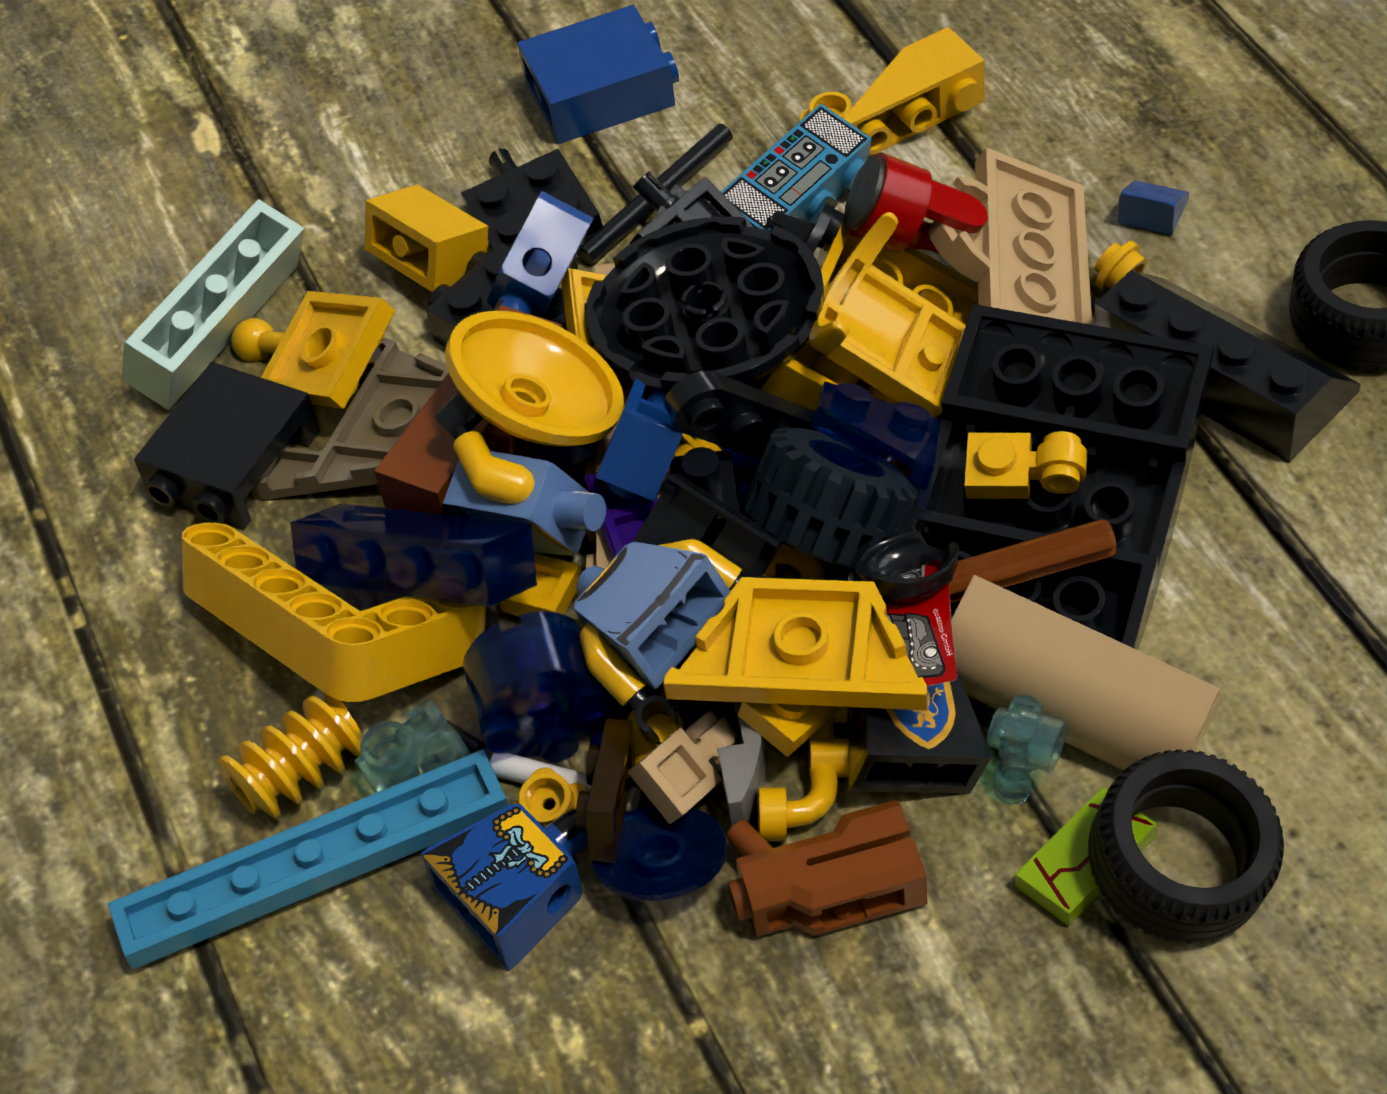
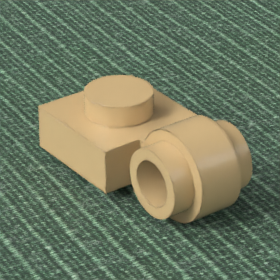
M709 710L685 730L680 727L632 767L628 774L667 822L671 824L690 810L723 779L718 773L721 770L717 748L738 745L736 740L739 739L740 735L724 716L717 719L713 712Z

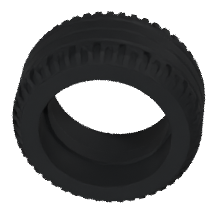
M1364 220L1334 226L1313 238L1304 247L1296 261L1289 304L1293 328L1308 349L1320 355L1322 359L1328 360V362L1360 371L1387 370V308L1358 306L1341 299L1331 291L1340 286L1354 283H1372L1387 287V221Z
M1176 749L1175 751L1166 750L1163 753L1157 752L1136 761L1126 768L1111 784L1090 828L1088 840L1089 864L1092 876H1095V884L1098 886L1101 895L1106 896L1107 904L1113 907L1117 915L1121 914L1126 923H1131L1135 929L1139 927L1143 930L1144 934H1151L1156 939L1162 937L1167 942L1175 941L1179 944L1185 941L1188 944L1205 943L1236 931L1258 910L1274 886L1281 870L1284 854V837H1282L1283 829L1280 825V818L1278 815H1275V806L1271 804L1269 796L1263 794L1264 789L1261 786H1257L1256 780L1247 777V773L1244 770L1240 771L1235 764L1231 766L1226 763L1227 760L1223 758L1217 759L1216 755L1211 754L1208 756L1202 751L1194 752L1193 750H1187L1183 752L1182 749ZM1156 807L1182 808L1204 817L1221 831L1230 844L1236 860L1237 879L1228 884L1211 888L1187 886L1169 879L1156 870L1141 853L1134 838L1132 817L1144 810Z

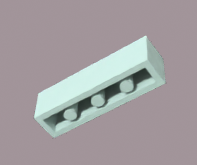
M258 199L124 342L121 380L169 410L228 345L235 327L243 320L252 318L298 267L304 227Z

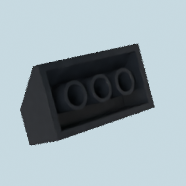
M1131 270L1095 303L1094 325L1214 346L1201 414L1288 463L1360 391L1361 384L1161 277Z

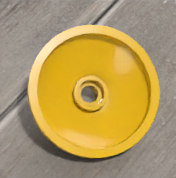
M511 311L480 312L459 322L447 342L445 349L446 366L461 396L484 419L515 437L536 444L554 447L585 445L606 437L614 429L624 408V395L620 382L612 368L591 346L571 332L551 322Z

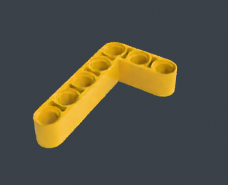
M200 523L187 527L182 532L183 592L185 595L336 700L345 702L370 700L473 663L484 654L486 594L477 586L466 583H446L359 611L233 527L220 523Z

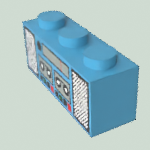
M820 103L724 188L721 193L758 229L771 232L773 229L766 225V219L776 211L810 221L826 196L837 200L847 190L850 191L857 173L868 160L872 138Z

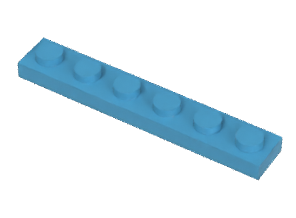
M484 749L111 901L107 904L124 956L132 970L430 847L508 806L507 798Z

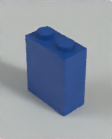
M634 4L517 42L525 83L558 144L675 106L673 83L679 82L675 60L669 51L665 53L661 51L660 40L654 24L651 21L645 23Z

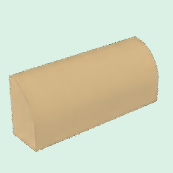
M973 575L951 620L956 669L969 697L1123 771L1136 761L1157 752L1163 753L1166 750L1175 751L1176 749H1182L1183 752L1187 750L1197 752L1222 701L1220 688L976 575Z

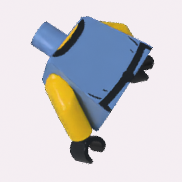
M458 392L438 410L436 419L456 439L453 448L459 458L442 504L507 552L522 553L525 550L537 554L574 555L580 550L586 531H596L602 526L606 516V504L600 494L588 492L559 467L546 460L490 451L482 434L478 431H472L484 418Z
M695 539L662 545L632 542L625 545L605 569L599 566H591L585 569L579 576L576 585L579 597L575 601L574 611L585 625L579 634V639L588 670L622 707L629 703L636 711L635 719L644 739L651 744L661 743L658 735L647 725V721L651 716L659 713L665 714L676 727H679V722L674 707L669 700L657 695L648 696L643 689L646 685L654 689L659 687L671 667L675 668L696 644L695 636L709 618L717 615L723 609L724 599L742 577L739 575L742 568L703 542ZM754 576L753 578H768V577H765V576Z

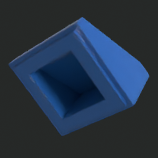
M1135 180L1124 188L1119 196L1118 223L1173 235L1189 199V192Z

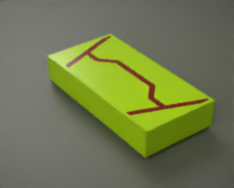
M1104 786L1015 873V887L1067 926H1070L1101 894L1098 886L1095 884V876H1092L1089 864L1088 840L1094 817L1108 791ZM1140 812L1132 817V830L1141 852L1156 838L1157 823Z

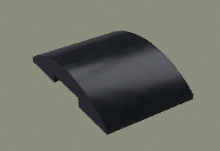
M973 304L941 402L943 417L914 507H912L901 534L912 531L921 532L925 542L930 546L947 550L948 544L955 541L959 545V561L1100 519L1107 520L1116 538V553L1113 556L1004 587V589L1138 650L1155 600L1179 512L1201 417L1214 346ZM1065 431L1077 435L1081 439V444L1087 450L1086 477L1079 483V488L1074 492L1067 494L1051 493L1041 486L1039 480H1030L1029 499H966L964 484L968 433H1031L1032 451H1037L1038 446L1043 443L1046 435ZM960 601L950 603L951 620Z

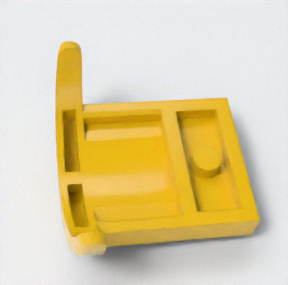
M887 212L876 221L862 238L832 281L824 296L822 310L814 322L808 340L809 344L824 356L932 423L942 412L941 402L966 325L872 265L898 225L897 217L893 213Z

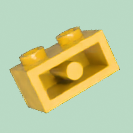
M418 184L365 200L364 250L431 292L442 284L449 286L455 284L466 274V267L472 256L479 251L487 252L488 225Z

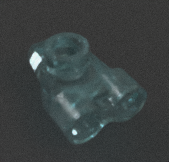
M1014 696L1008 709L999 707L993 716L987 736L988 746L999 749L998 764L994 771V792L1000 801L1010 805L1023 803L1029 798L1031 794V778L1029 773L1031 771L1040 769L1051 773L1060 758L1067 734L1068 722L1043 714V705L1031 696Z
M431 698L405 713L407 718L405 723L384 721L371 727L363 736L361 741L362 755L355 759L354 762L374 793L470 755L458 733L449 725Z

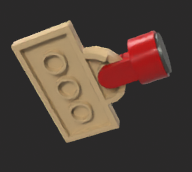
M987 147L975 161V179L958 176L950 186L932 180L931 173L927 169L882 152L870 157L860 168L849 191L844 212V223L850 236L862 240L883 214L891 212L897 217L898 225L883 248L896 253L908 248L928 250L940 254L959 273L978 282V305L1092 325L1083 185ZM924 217H926V218H928V219L933 220L934 222H933V223H930V222H927V221H925V220H923V219H924Z

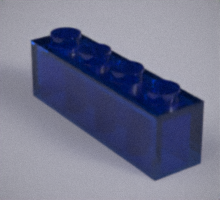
M341 503L290 522L296 569L319 585L484 607L493 606L537 585L531 524Z

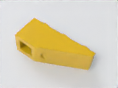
M946 27L904 47L843 119L872 138L868 157L880 153L899 142L985 102V60L954 31Z

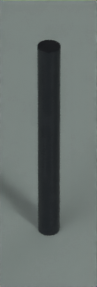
M717 124L656 179L669 192L675 184L681 186L733 139L730 129L724 124ZM638 194L580 246L577 256L584 264L592 266L654 209Z

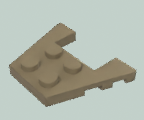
M384 337L381 344L375 349L361 376L366 378L323 450L316 451L284 447L251 490L256 500H268L378 484L374 470L449 372L446 364L421 353L415 357L400 351L396 342Z

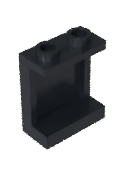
M211 362L134 458V461L144 483L146 494L159 505L168 508L176 506L196 513L210 523H224L244 530L251 521L245 499L288 441L309 448L320 433V429L307 392Z

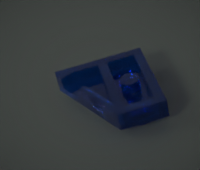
M824 381L811 427L836 441L847 444L856 453L872 462H880L884 452L911 467L912 470L908 481L912 485L926 490L935 467L940 419L931 417V414L926 409L913 403L900 402L895 405L874 398L868 390L856 384L840 383L835 385Z

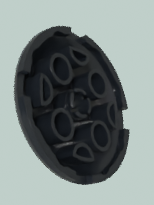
M729 216L687 220L666 226L643 236L624 248L613 258L615 267L602 282L595 281L591 287L586 305V322L591 341L598 354L616 373L633 383L635 378H637L646 385V388L668 393L678 381L699 371H713L744 384H750L775 371L791 359L808 341L811 329L824 303L822 272L817 259L806 244L795 235L778 226H775L769 232L763 229L747 227L746 219L743 217Z

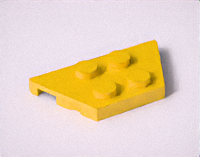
M741 577L724 599L723 609L717 615L709 618L695 636L697 645L695 650L679 670L674 667L669 669L665 674L663 683L666 698L674 700L928 710L927 685L923 677L918 678L907 656L906 644L897 626L888 619L886 604L875 583L868 581Z

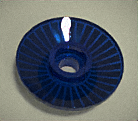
M654 805L646 806L626 813L616 863L592 861V867L600 883L620 896L641 901L673 899L696 891L709 883L719 873L727 857L726 835L721 825L712 816L692 807L679 819L669 824Z

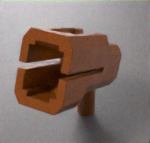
M897 800L844 814L833 832L773 848L747 820L738 821L727 833L728 841L743 856L736 859L739 878L727 881L734 912L738 922L747 919L751 920L757 937L791 927H796L816 936L928 904L927 878L914 839L910 837L909 826L901 805Z

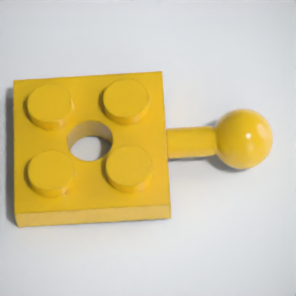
M307 291L285 333L275 332L271 325L262 319L249 318L243 320L235 327L231 343L234 352L241 359L248 362L261 361L273 354L261 378L307 392L312 405L344 409L349 398L356 392L359 379L375 349L383 341L385 330L396 310L379 297Z

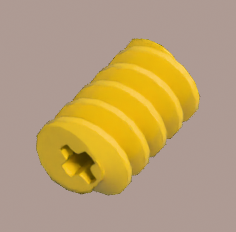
M325 693V702L315 696H310L303 700L304 717L294 711H287L282 715L281 724L284 733L271 725L265 726L260 730L259 736L262 748L249 740L240 743L238 753L241 764L227 755L217 759L218 767L227 784L241 804L252 815H255L254 812L261 809L275 820L280 818L281 813L276 797L281 793L297 805L303 802L298 785L301 779H305L320 790L324 787V782L319 767L324 763L338 774L344 773L346 770L340 753L343 750L347 749L361 760L367 757L361 731L342 701L336 700Z

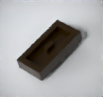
M606 718L601 744L589 746L586 781L587 785H591L590 791L579 792L576 805V831L587 832L589 861L616 863L633 780L628 774V771L634 767L633 720Z

